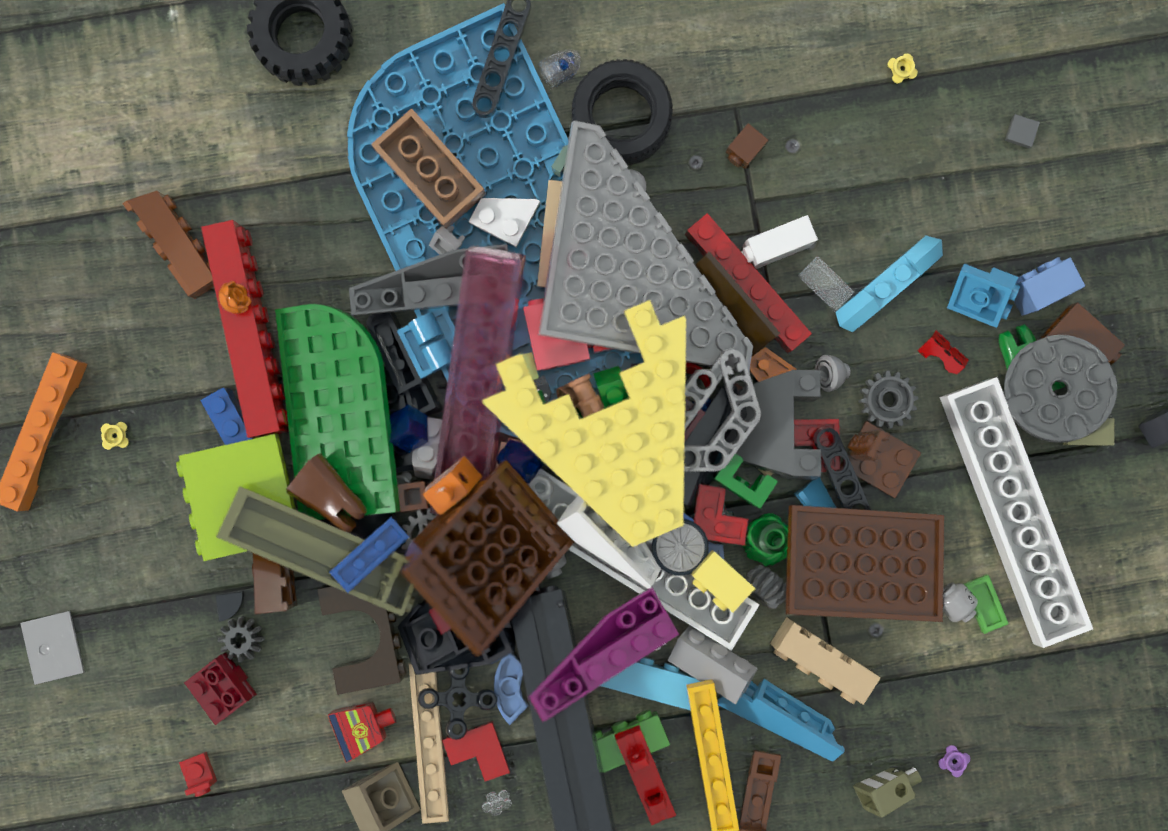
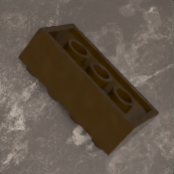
M710 252L695 264L701 275L706 277L715 290V295L723 306H726L738 323L736 325L742 334L752 343V356L780 334Z

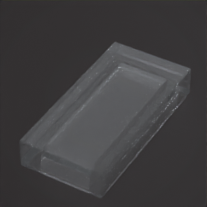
M818 256L798 274L835 312L855 293Z

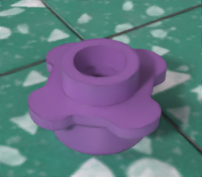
M950 745L946 748V754L939 760L938 764L941 769L949 770L954 777H960L970 762V756L967 753L959 752L954 745ZM956 759V763L953 764L952 760Z

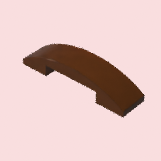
M754 750L743 796L739 831H766L781 754Z

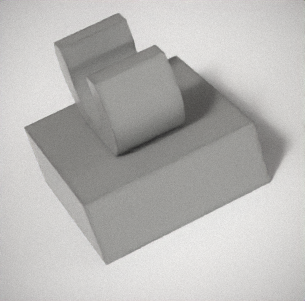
M442 226L435 232L429 246L439 255L451 250L460 249L465 237L462 235L457 239L451 233L455 227L449 226L446 229Z

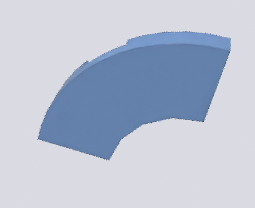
M514 653L501 659L494 679L497 707L509 725L529 705L524 699L521 690L523 677L521 662Z

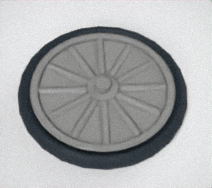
M683 519V526L657 536L652 541V554L656 563L662 570L675 576L691 574L708 555L709 544L705 532L699 525L687 519Z

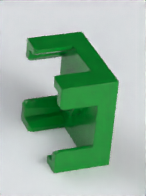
M735 453L726 467L718 470L712 480L752 506L761 508L778 481L769 475L764 476L760 474L749 489L750 483L739 476H736L735 479L733 478V475L743 461V458Z

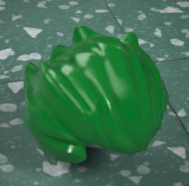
M766 513L747 526L745 546L742 545L747 553V558L760 562L764 567L775 565L787 557L788 525L779 516L773 513Z

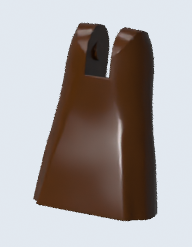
M320 453L308 460L286 489L287 493L347 533H350L356 527V523L342 509H345L351 516L357 519H362L367 512L363 502L351 491L328 460Z

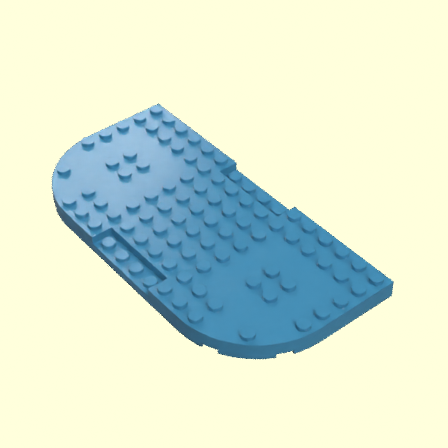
M503 3L414 44L383 63L370 81L368 80L357 97L350 116L347 137L348 162L352 177L395 271L438 256L439 254L429 244L435 232L442 227L440 222L371 145L411 108L484 188L486 195L483 198L537 199L540 201L517 248L469 223L479 201L451 225L455 227L451 233L457 239L462 235L465 237L460 249L508 245L515 300L446 307L469 356L443 368L442 371L456 397L475 417L495 430L519 438L483 403V399L506 390L496 364L519 354L533 353L523 307L528 306V301L544 299L545 288L537 287L548 180L562 181L563 174L561 178L552 172V165L562 148L566 145L568 146L569 140L522 40H520L494 115L488 118H481L474 112L472 105L473 97L505 8ZM511 23L503 28V33L509 37L516 35L518 32L515 25ZM504 48L496 50L494 57L496 60L503 62L509 58V52ZM491 73L486 77V83L491 87L497 86L501 82V77L496 73ZM482 98L477 103V108L483 112L490 110L492 107V102L488 98ZM441 308L414 311L418 318ZM589 348L590 361L538 372L539 379L533 380L536 388L545 383L548 384L550 388V398L546 402L548 403L558 398L557 389L586 374H590L591 378L589 380L595 394L600 396L593 373L619 366L622 372L631 368V363H643V357L639 353L617 349L593 354V349Z

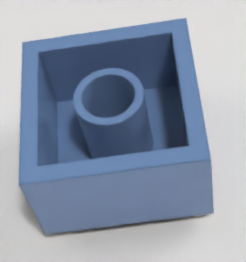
M1060 257L1018 277L1016 284L1021 287L1014 302L1023 316L1060 300L1085 287V284L1072 259L1068 258L1061 261Z

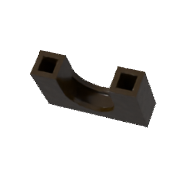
M332 586L317 589L322 616L350 610L362 611L375 620L380 631V643L373 656L364 660L339 664L332 668L337 695L400 683L403 680V675H406V665L404 659L399 658L398 649L401 648V639L399 633L394 632L393 623L396 622V613Z

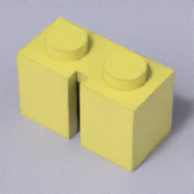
M713 550L691 573L695 578L692 583L703 593L709 590L715 596L712 601L724 612L727 608L734 612L755 589Z

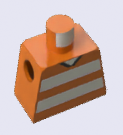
M463 456L428 484L422 495L437 513L442 515L466 496L482 475ZM459 473L466 478L467 482H463L460 479Z

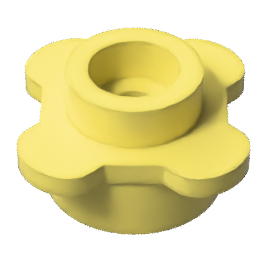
M904 54L897 59L891 58L888 61V68L892 70V80L895 83H901L907 78L914 79L917 76L918 72L915 69V63L910 54ZM901 66L905 68L904 71L900 69Z
M119 422L117 425L104 424L101 427L102 446L108 450L116 446L121 448L127 447L129 444V440L126 438L127 425L124 422ZM114 433L117 434L116 438H113Z

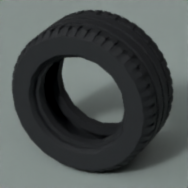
M611 60L610 62L607 61L604 64H599L598 67H594L580 81L572 101V122L574 120L596 125L592 111L595 102L603 93L613 88L622 87L637 91L646 99L650 107L651 120L649 125L641 134L631 139L618 140L607 135L605 136L613 149L618 151L627 165H634L635 163H640V161L643 162L651 157L652 154L654 155L664 143L672 121V98L664 80L661 79L659 74H656L655 70H651L649 66L647 67L643 63L640 64L638 61L634 62V60Z

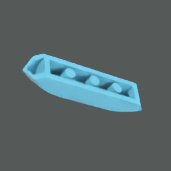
M925 236L835 312L839 326L853 332L882 309L943 256L942 240Z

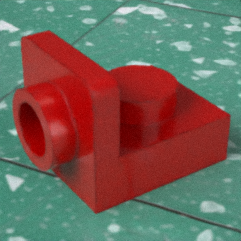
M207 752L179 762L188 787L185 790L186 796L194 793L198 797L211 791L210 787L217 782Z

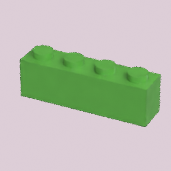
M650 710L643 711L636 715V720L629 723L626 720L619 721L611 726L612 730L602 733L601 730L595 731L604 772L626 764L614 736L617 733L639 725L651 753L670 745L657 711L653 713Z

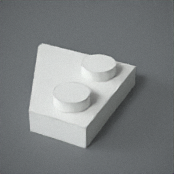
M481 198L469 223L517 248L540 201L537 199Z

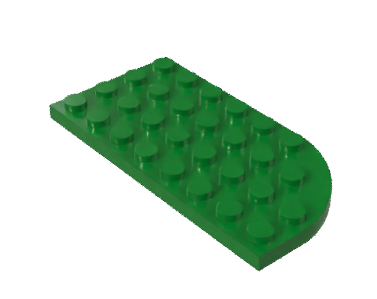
M308 304L275 309L294 478L308 460L320 453L328 460L351 491L363 502L367 510L365 515L399 512L400 503L384 364L373 337L357 319L332 306ZM297 500L298 512L317 520L326 519ZM342 509L351 517V515L345 509Z

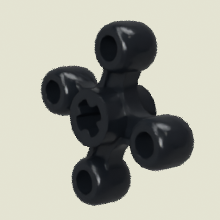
M463 668L460 674H456L455 670H449L448 674L451 677V685L446 691L437 692L432 688H424L417 697L419 705L424 709H433L436 706L442 705L449 710L450 718L445 730L448 737L454 740L462 739L467 733L464 713L469 707L477 706L487 711L493 709L497 704V695L494 691L482 689L479 692L472 693L466 688L465 679L469 674V668ZM430 693L432 695V701L430 703H425L424 697L426 694ZM454 693L458 695L462 693L463 696L460 698L462 701L461 705L452 704L454 701L452 695ZM485 695L490 696V702L488 704L483 703V697ZM455 724H459L460 731L454 734L452 728Z

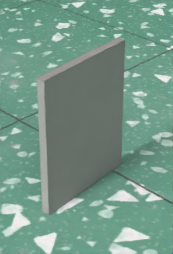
M71 611L20 623L35 685L85 672Z

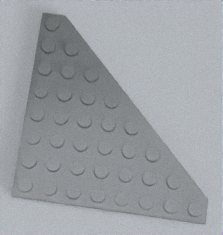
M573 120L570 128L538 335L641 354L624 311L650 300L660 325L685 316V362L712 367L723 351L734 349L743 354L748 371H750L752 343L742 334L736 325L738 323L726 306H723L715 295V290L706 277L701 275L685 247L675 238L671 232V227L662 214L658 213L649 200L650 197L639 181H636L629 172L627 164L618 151L613 149L606 139V134L598 125ZM729 354L725 365L731 366L732 370L735 371L734 363L738 362V359Z

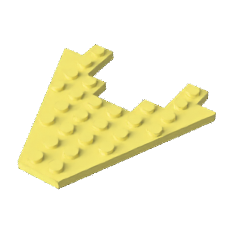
M650 300L624 311L644 360L639 365L619 372L629 399L581 419L578 418L569 394L542 404L522 354L496 364L506 390L483 399V403L632 547L683 526L685 316L660 325Z

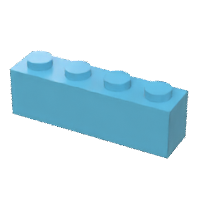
M643 657L600 685L690 710L686 685L700 681L686 672L679 671L680 668L674 664L665 663L664 666L654 664V659Z

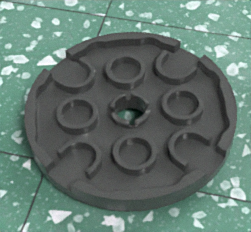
M1051 335L1029 343L1011 361L1004 380V396L1014 421L1030 435L1049 442H1072L1092 434L1109 417L1116 401L1117 380L1108 362L1109 360L1093 344L1074 336ZM1056 382H1063L1067 386V393L1062 396H1056L1052 391V385Z

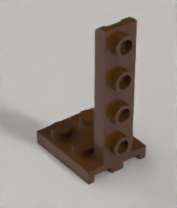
M864 421L858 435L855 434L847 446L849 448L847 455L856 476L892 498H896L921 454L918 450L868 421ZM844 461L840 463V468H842Z

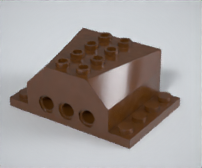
M505 460L485 480L477 483L466 496L442 515L437 514L409 544L405 556L409 563L401 572L463 640L464 644L475 655L482 654L575 541L557 524L559 520L510 463Z

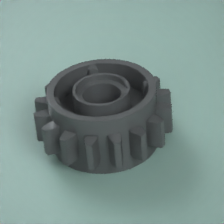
M884 371L883 378L879 373L874 374L875 381L866 380L865 383L868 387L860 389V392L864 394L863 399L858 400L859 403L864 404L861 413H868L867 421L872 422L876 420L877 427H882L886 423L887 429L893 428L894 422L897 426H902V419L910 420L912 418L909 414L910 411L917 410L913 403L915 400H918V396H914L912 392L916 387L908 385L910 380L908 377L901 379L900 372H896L891 376L890 371ZM886 392L894 397V403L891 407H887L883 403V395Z

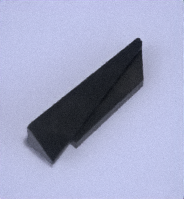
M395 313L369 315L366 322L368 330L379 348L383 362L398 394H405L412 418L415 420L443 411L428 378L420 379L397 333V330L402 327Z
M735 382L732 386L734 394L740 395V392L743 390L742 386ZM724 385L705 411L702 419L684 442V445L708 444L729 416L732 409ZM746 406L740 412V417L743 421L747 416ZM735 428L726 430L724 434L725 441L732 443L737 435V430ZM714 450L708 455V462L713 465L718 464L722 459V454L718 450ZM685 451L684 465H690L695 460V455L692 451ZM684 471L683 503L691 506L700 482L710 485L717 471Z

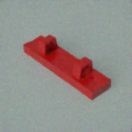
M637 725L615 734L616 742L651 825L676 816L640 726Z

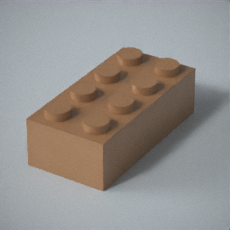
M412 108L371 144L379 156L446 229L486 195L484 188Z

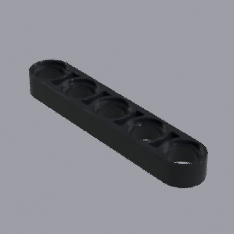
M507 0L472 101L474 112L481 118L491 117L497 109L531 11L530 0H524L527 6L521 12L513 10L511 5L514 0ZM509 23L518 27L517 34L512 37L506 36L503 33L504 26ZM500 48L508 50L509 58L503 62L496 60L494 57L496 50ZM489 74H498L501 77V82L494 87L487 85L486 77ZM482 98H488L492 102L491 109L486 112L480 111L477 108V103Z
M830 427L819 428L814 434V444L817 449L821 450V460L841 507L851 509L853 505L859 503L863 505L864 510H871L839 434ZM824 432H831L833 435L832 444L826 447L822 446L820 436ZM835 456H841L844 461L842 468L839 470H832L830 466V461ZM845 480H852L854 488L849 494H843L840 489L842 482Z

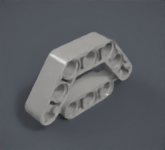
M728 349L723 351L709 371L699 369L685 383V396L693 398L694 406L691 410L685 411L684 430L711 395L721 378L723 379L732 411L708 444L684 445V452L692 451L695 455L693 463L684 465V471L722 470L760 420L761 411L743 354L738 350ZM729 354L732 357H737L738 362L734 363L735 371L740 372L742 370L743 375H734L728 378V374H733L731 366L725 365ZM701 374H707L710 378V384L706 389H699L696 385V379ZM737 380H742L746 384V390L741 395L734 394L732 386ZM745 406L752 407L754 411L753 417L748 421H743L740 417V412ZM735 428L738 433L737 439L732 443L726 442L724 439L725 431ZM718 450L722 454L721 461L715 465L708 462V455L710 452Z

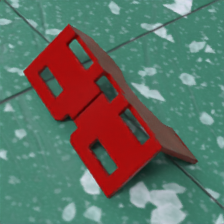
M937 330L917 350L920 354L923 353L925 358L929 355L939 357L943 361L945 369L954 374L962 371L969 361L957 348L951 347L950 342ZM945 349L949 351L950 356L944 351Z

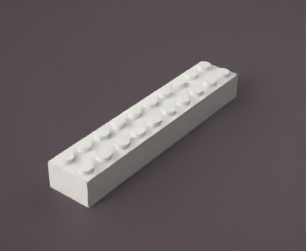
M998 378L987 379L940 397L1033 644L1044 648L1092 630V624L1015 422L1008 409V404Z
M531 463L522 478L528 483L531 477L543 474L552 480L554 485L553 493L550 498L542 502L559 520L568 505L579 495L570 486ZM539 482L535 485V490L538 493L545 491L546 487L543 483ZM653 539L645 541L651 553ZM576 542L568 549L639 594L647 590L646 587ZM661 569L652 588L664 609L732 651L759 604L747 597L734 612L728 608L724 612L712 601L715 596L709 590L703 593L692 583L695 578L691 574L675 576Z

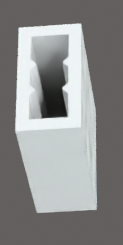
M806 215L747 239L742 246L743 251L741 252L746 257L748 263H751L757 269L810 248L818 239L809 217Z

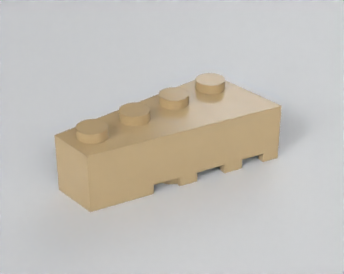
M786 617L770 642L775 648L774 654L785 661L788 658L797 663L796 668L808 676L811 672L820 677L818 682L830 690L833 687L841 690L840 696L852 704L857 700L864 705L880 680L878 675L788 617Z

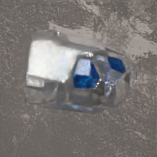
M568 49L558 51L537 64L545 81L553 89L576 75L580 68L581 57L577 51Z

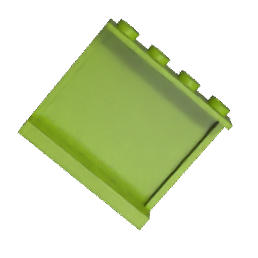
M278 433L180 455V461L176 462L178 474L180 477H184L186 487L183 488L184 500L186 504L190 503L192 514H189L190 525L193 530L196 529L198 540H195L196 550L199 556L202 555L203 561L248 551L216 537L240 486L296 510L294 498L286 490L290 485Z

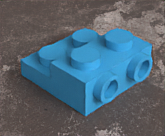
M964 264L947 308L997 328L1001 318L1007 320L1013 305L1008 304L1009 299L1015 301L1021 286L1016 284L1018 277L996 268H992L991 272L987 273Z

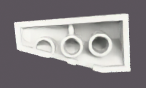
M580 496L568 505L557 524L577 544L647 589L652 587L661 568L656 563L645 542L632 547Z

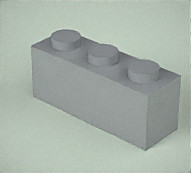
M690 625L678 638L668 659L670 663L700 682L713 680L715 691L734 704H737L746 692L758 669L747 660L734 654Z

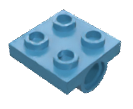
M445 307L435 312L424 314L411 321L407 326L397 330L420 379L469 356Z

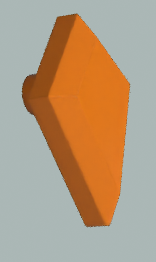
M766 347L751 357L750 372L757 382L791 370H797Z

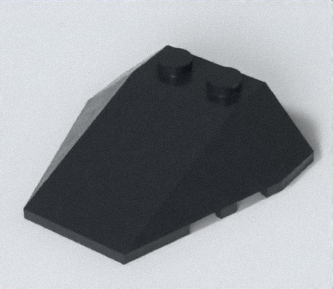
M426 599L422 603H418L397 626L416 675L494 664L515 652L516 638L512 618L482 654L475 655L454 630L443 635L440 634L429 613V610L433 607Z

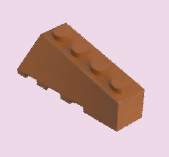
M154 191L122 203L128 212L132 211L140 218L137 225L150 239L154 238L156 241L153 243L154 249L164 261L169 260L168 269L189 297L196 299L214 287L209 261L203 255L206 250L197 238H192L188 232L191 230L190 225L183 216L178 217L174 210L177 206L168 194L165 196L159 191Z

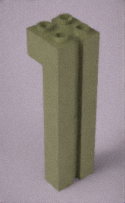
M241 486L216 536L219 539L346 592L344 588L329 572L364 541L361 538ZM393 552L348 593L403 616L404 611H410L415 597L411 596L414 586L401 572L409 562L405 556Z

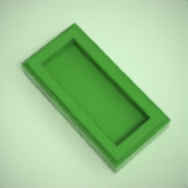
M986 574L963 583L978 600L975 608V617L983 634L1009 624L989 575Z

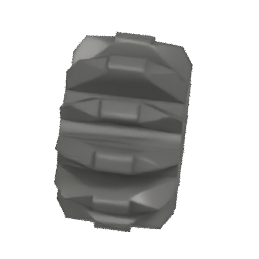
M758 565L747 573L745 580L755 588L750 595L763 606L769 609H776L786 600L787 584L770 568Z
M244 616L238 617L237 622L232 618L228 620V626L221 627L220 631L226 636L218 637V642H225V646L220 651L225 652L229 650V660L233 659L236 654L238 662H243L245 656L251 660L255 657L254 651L260 652L262 650L261 645L256 642L264 641L265 637L257 636V632L261 631L262 627L253 628L255 623L253 618L249 619L247 623ZM241 633L243 634L241 637H246V642L242 644L236 638Z

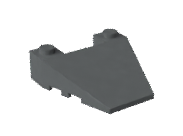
M791 370L754 383L753 388L760 407L761 417L736 452L737 455L743 458L742 463L757 467V469L769 471L789 480H816L821 477V450L794 449V402H815L820 397V370ZM743 387V390L740 392V395L745 392L746 387ZM746 406L747 416L744 421L750 420L754 415V411L750 406Z

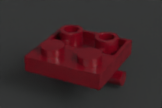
M227 652L216 657L184 682L214 725H217L257 695L246 680L248 676L240 665L236 666L232 659H228Z

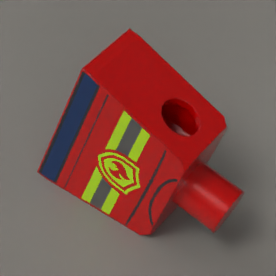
M374 702L335 709L328 714L346 763L384 741L387 737L384 727L396 723V717L392 708L377 712Z

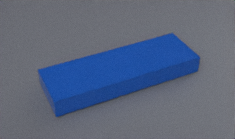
M390 517L329 573L348 593L402 545L409 536Z

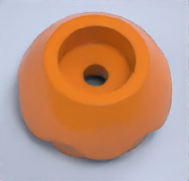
M235 281L225 282L219 291V302L226 311L240 314L248 310L251 299L246 295L244 286L237 284Z

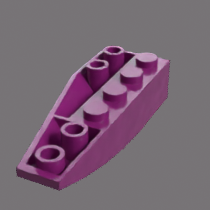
M651 587L608 613L533 691L529 698L542 721L549 719L679 635L654 589Z

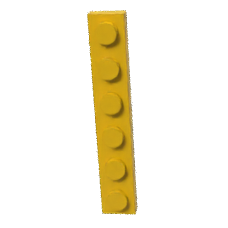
M713 680L687 684L686 688L711 831H739Z

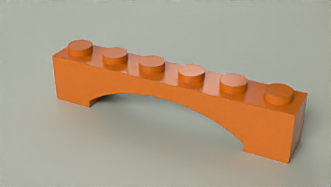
M52 352L0 481V505L15 511H28L39 487L37 485L39 472L48 443L63 409L75 389L79 387L87 363L64 354Z

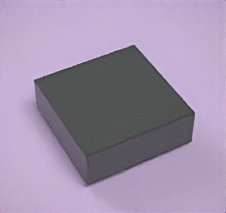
M1014 114L1005 141L1030 149L1040 122Z

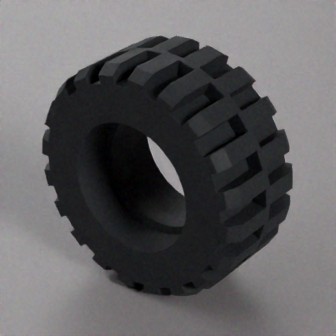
M255 0L253 2L256 9L250 10L248 14V19L251 21V24L247 25V34L251 38L249 44L255 56L270 74L277 76L280 81L285 83L291 81L293 85L302 86L303 82H307L311 86L316 85L319 78H322L324 82L330 79L329 73L333 70L338 73L342 69L340 63L342 60H348L350 55L348 47L353 45V37L351 36L353 29L349 16L340 0ZM303 11L319 15L324 23V33L314 48L304 53L294 54L286 52L280 47L277 41L278 31L286 18L294 13Z

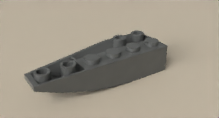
M508 245L451 250L349 288L351 315L514 301L513 273Z

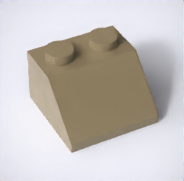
M398 762L376 771L342 790L360 831H389L421 810Z

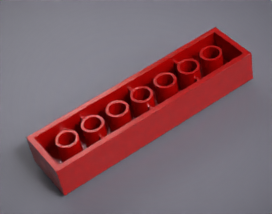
M234 220L203 226L201 229L247 438H259L276 433L289 432L287 410H285L283 400H285L284 386L279 384L277 374L281 373L278 359L273 358L274 338L272 333H268L266 323L269 322V315L266 307H262L260 297L264 296L263 288L260 281H256L255 271H258L255 256H251L249 246H252L250 232ZM235 281L237 284L245 287L246 295L251 299L247 311L235 314L226 311L221 306L219 291L225 282Z

